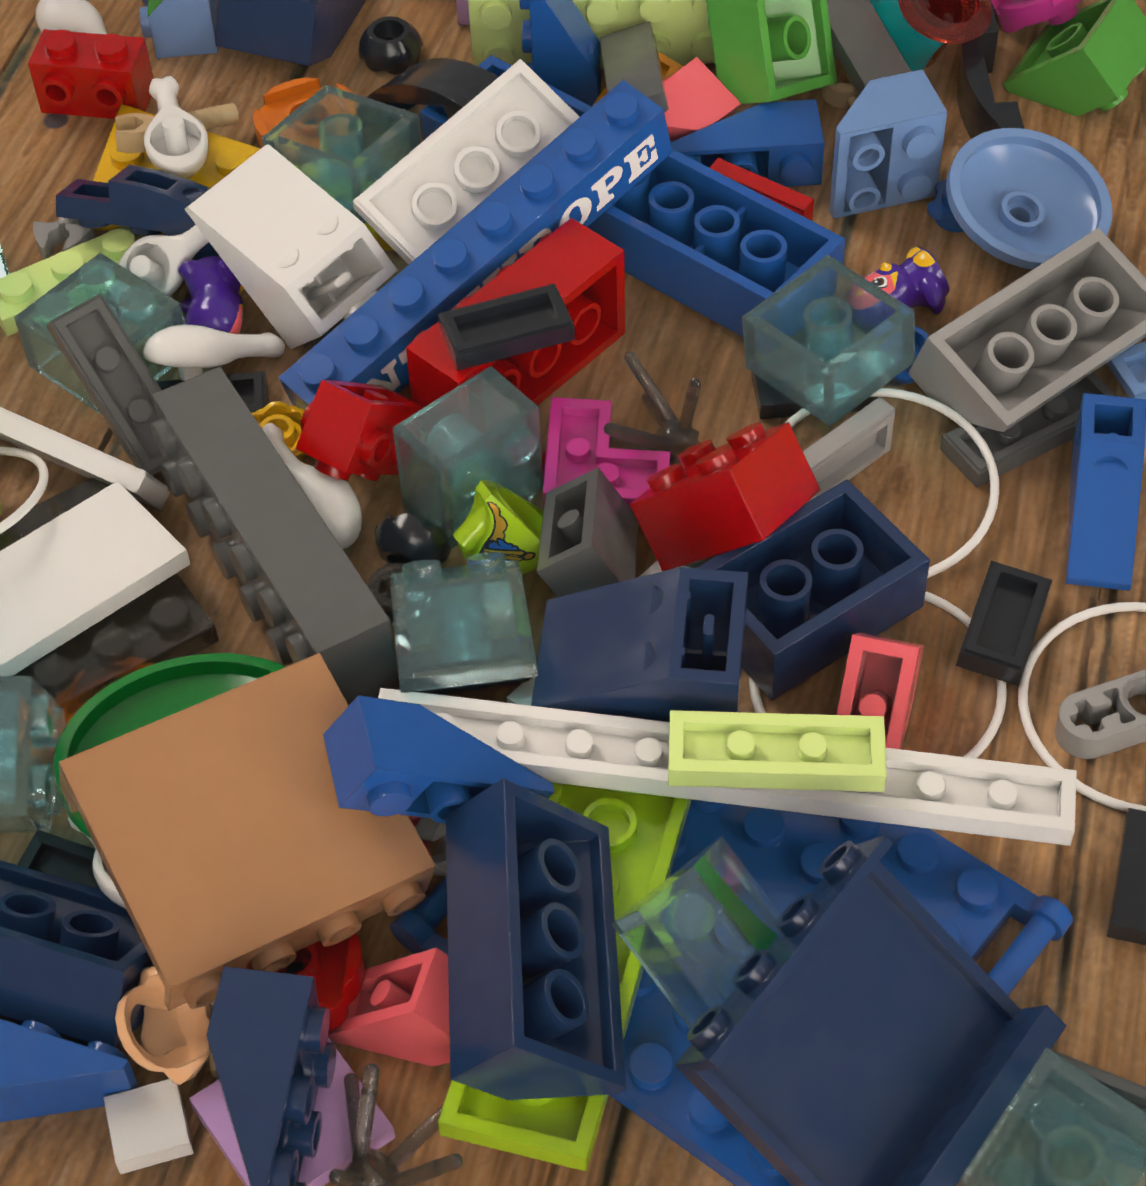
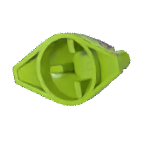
M481 480L475 488L472 508L464 523L453 533V536L458 542L461 554L471 563L473 570L481 579L491 583L509 581L537 569L544 511L494 481Z

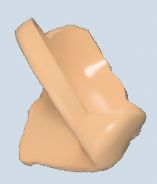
M146 967L140 973L138 986L127 991L117 1004L115 1015L117 1034L125 1051L135 1063L148 1071L164 1072L174 1084L181 1085L196 1076L210 1055V1046L206 1036L211 1018L210 1005L191 1009L188 1003H185L168 1011L164 1003L165 987L155 967ZM137 1004L145 1005L141 1046L136 1041L130 1022L132 1009Z

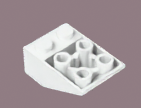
M269 144L263 146L185 208V211L290 349L321 337L339 322L355 304L375 291L398 271L362 221Z

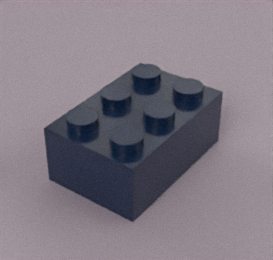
M846 479L805 503L763 541L719 554L697 568L748 572L742 669L771 700H774L848 654L852 634L861 632L877 636L924 606L930 559Z

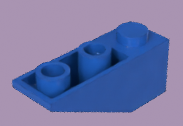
M520 0V9L530 10V20H523L522 51L523 53H532V63L525 64L545 83L592 107L601 94V46L599 39L573 0Z
M816 99L760 103L670 142L672 149L707 167H710L718 158H721L785 187L821 185L825 142Z
M1083 393L1072 441L1066 584L1126 591L1131 589L1145 451L1146 399Z
M358 695L323 734L339 808L370 811L376 816L398 814L431 818L437 823H446L447 813L503 778L547 799L554 793L553 785L548 780L420 704Z
M0 1019V1122L105 1107L103 1097L139 1087L126 1055L109 1044L90 1041L87 1046L62 1039L61 1035L54 1029L37 1021L25 1020L22 1025Z

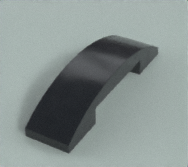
M978 0L968 16L963 33L957 79V100L963 124L971 139L994 129H1024L1017 101L995 103L988 73H993L999 32L991 0Z
M433 58L424 60L413 65L369 94L361 104L360 112L365 119L393 121L417 104L443 106L450 119L495 81L498 76L479 66L456 59Z

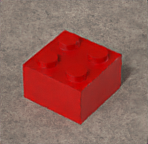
M761 422L751 424L727 437L728 444L716 448L712 440L696 444L677 456L680 463L662 469L647 479L650 489L630 503V506L662 571L763 541L821 490L789 422L764 430Z

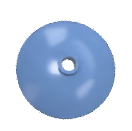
M1001 128L979 134L962 146L947 174V199L960 227L984 251L1011 265L1033 270L1095 229L1100 228L1106 236L1110 230L1113 214L1112 202L1107 186L1098 171L1077 150L1045 133L1022 128Z

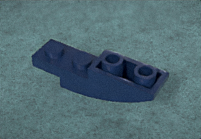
M128 165L111 178L108 183L77 179L56 194V217L76 219L78 225L86 228H102L112 224L130 227V232L137 235L150 236L163 232V236H176L185 233L196 225L185 211V208L210 188L187 178L160 170ZM209 242L196 253L192 260H199L208 256H220Z

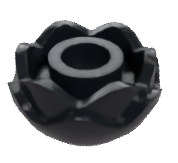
M382 17L372 22L364 30L359 41V57L365 60L366 65L371 71H387L391 74H401L410 65L419 61L423 42L415 27L399 17Z
M387 513L384 520L375 529V542L380 557L391 566L408 573L425 575L440 567L447 560L451 552V546L448 545L450 540H447L446 533L441 527H424L419 519L412 514L405 513L394 518L393 515Z

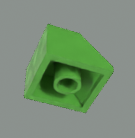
M706 0L716 77L741 104L773 102L837 83L827 0Z
M1099 0L1078 10L1075 17L1063 24H1047L1003 85L1009 93L1077 117L1097 108L1102 112L1108 111L1126 98L1128 95L1126 88L1132 79L1146 68V17L1134 0Z

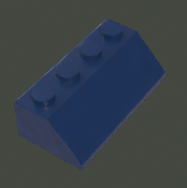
M503 778L446 814L450 1080L506 1100L617 1094L626 1089L609 828Z
M0 860V1015L10 1017L18 1025H22L25 1020L43 1023L58 1033L74 1037L77 1042L84 1046H87L90 1041H99L117 1048L121 1044L115 1021L117 1004L127 991L138 986L142 969L154 967L127 909L112 902L99 889ZM137 1004L132 1009L130 1018L132 1032L143 1023L145 1005Z

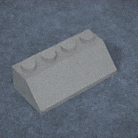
M1097 228L928 336L908 374L929 398L950 407L971 424L1005 432L1146 337V278L1100 228Z

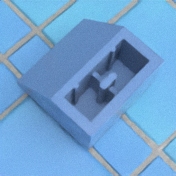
M923 69L870 80L837 125L829 208L833 219L936 197L935 185L939 180L947 110Z

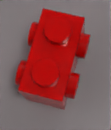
M43 29L28 62L41 113L115 119L122 104L146 112L152 97L149 93V87L154 77L146 41L143 37L71 32L63 29Z
M321 379L314 401L307 406L301 419L302 432L295 449L317 459L314 465L316 470L340 480H349L351 474L372 481H378L380 475H405L407 468L413 464L420 452L422 444L420 434L430 408L382 385Z

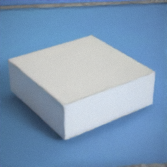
M170 1079L103 1097L115 1163L120 1175L194 1154L181 1090L178 1084H174Z

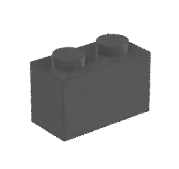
M599 467L547 492L545 496L537 573L557 597L635 578L639 523L632 509Z

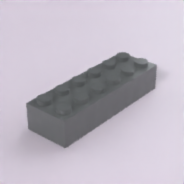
M219 366L153 394L152 397L158 420L150 423V427L160 451L169 460L161 464L167 485L175 497L183 494L189 501L186 504V510L197 534L201 538L207 535L211 536L215 543L211 546L212 552L223 576L227 580L236 576L241 584V587L238 588V593L250 619L253 622L262 619L269 629L265 631L266 640L276 661L283 666L289 663L292 665L320 653L348 706L358 695L378 698L380 688L400 690L390 619L222 368Z

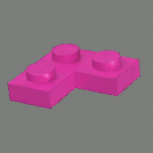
M551 397L543 484V508L547 492L598 467L631 508L630 503L650 489L647 479L670 466V452L609 448L612 401Z

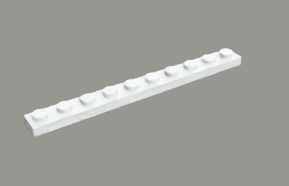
M380 688L378 696L380 699L420 704L553 783L1068 846L1071 845L1075 832L1077 770L886 748L887 778L884 792L668 786L670 722Z

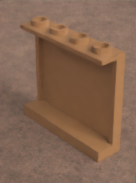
M320 653L59 761L60 790L71 812L79 811L165 987L164 1003L168 1011L185 1003H188L189 1008L196 1009L214 1002L223 967L278 972L296 959V951L318 941H321L325 947L340 943L360 930L362 927L361 921L384 910L388 916L399 915L419 904L426 896L424 892L428 890L436 865L409 816L398 814L376 816L370 811L339 808L323 734L346 710L348 704Z

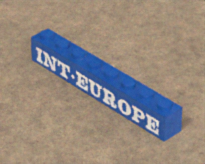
M622 80L278 378L292 405L305 411L307 406L314 401L321 379L382 385L399 393L410 383L406 346L412 343L413 339L420 332L428 330L439 321V313L454 310L461 300L471 297L494 279L502 268L512 265L535 247L543 236L553 233L570 218L588 227L672 153L664 109L625 80Z

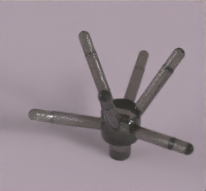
M628 351L625 353L624 359L645 391L641 397L642 402L659 425L656 434H652L627 426L607 423L604 425V432L610 435L609 447L670 452V464H678L680 461L677 456L680 453L701 443L698 441L699 431L692 428L701 389V381L698 378L690 380L679 421L636 354Z
M375 1063L366 1065L361 1094L357 1075L354 1073L346 1074L344 1077L352 1160L343 1170L333 1169L330 1172L329 1180L332 1184L337 1186H412L456 1170L463 1165V1157L458 1153H453L399 1172L398 1167L439 1130L438 1120L443 1105L386 1156L379 1150L370 1148L380 1074L379 1066Z

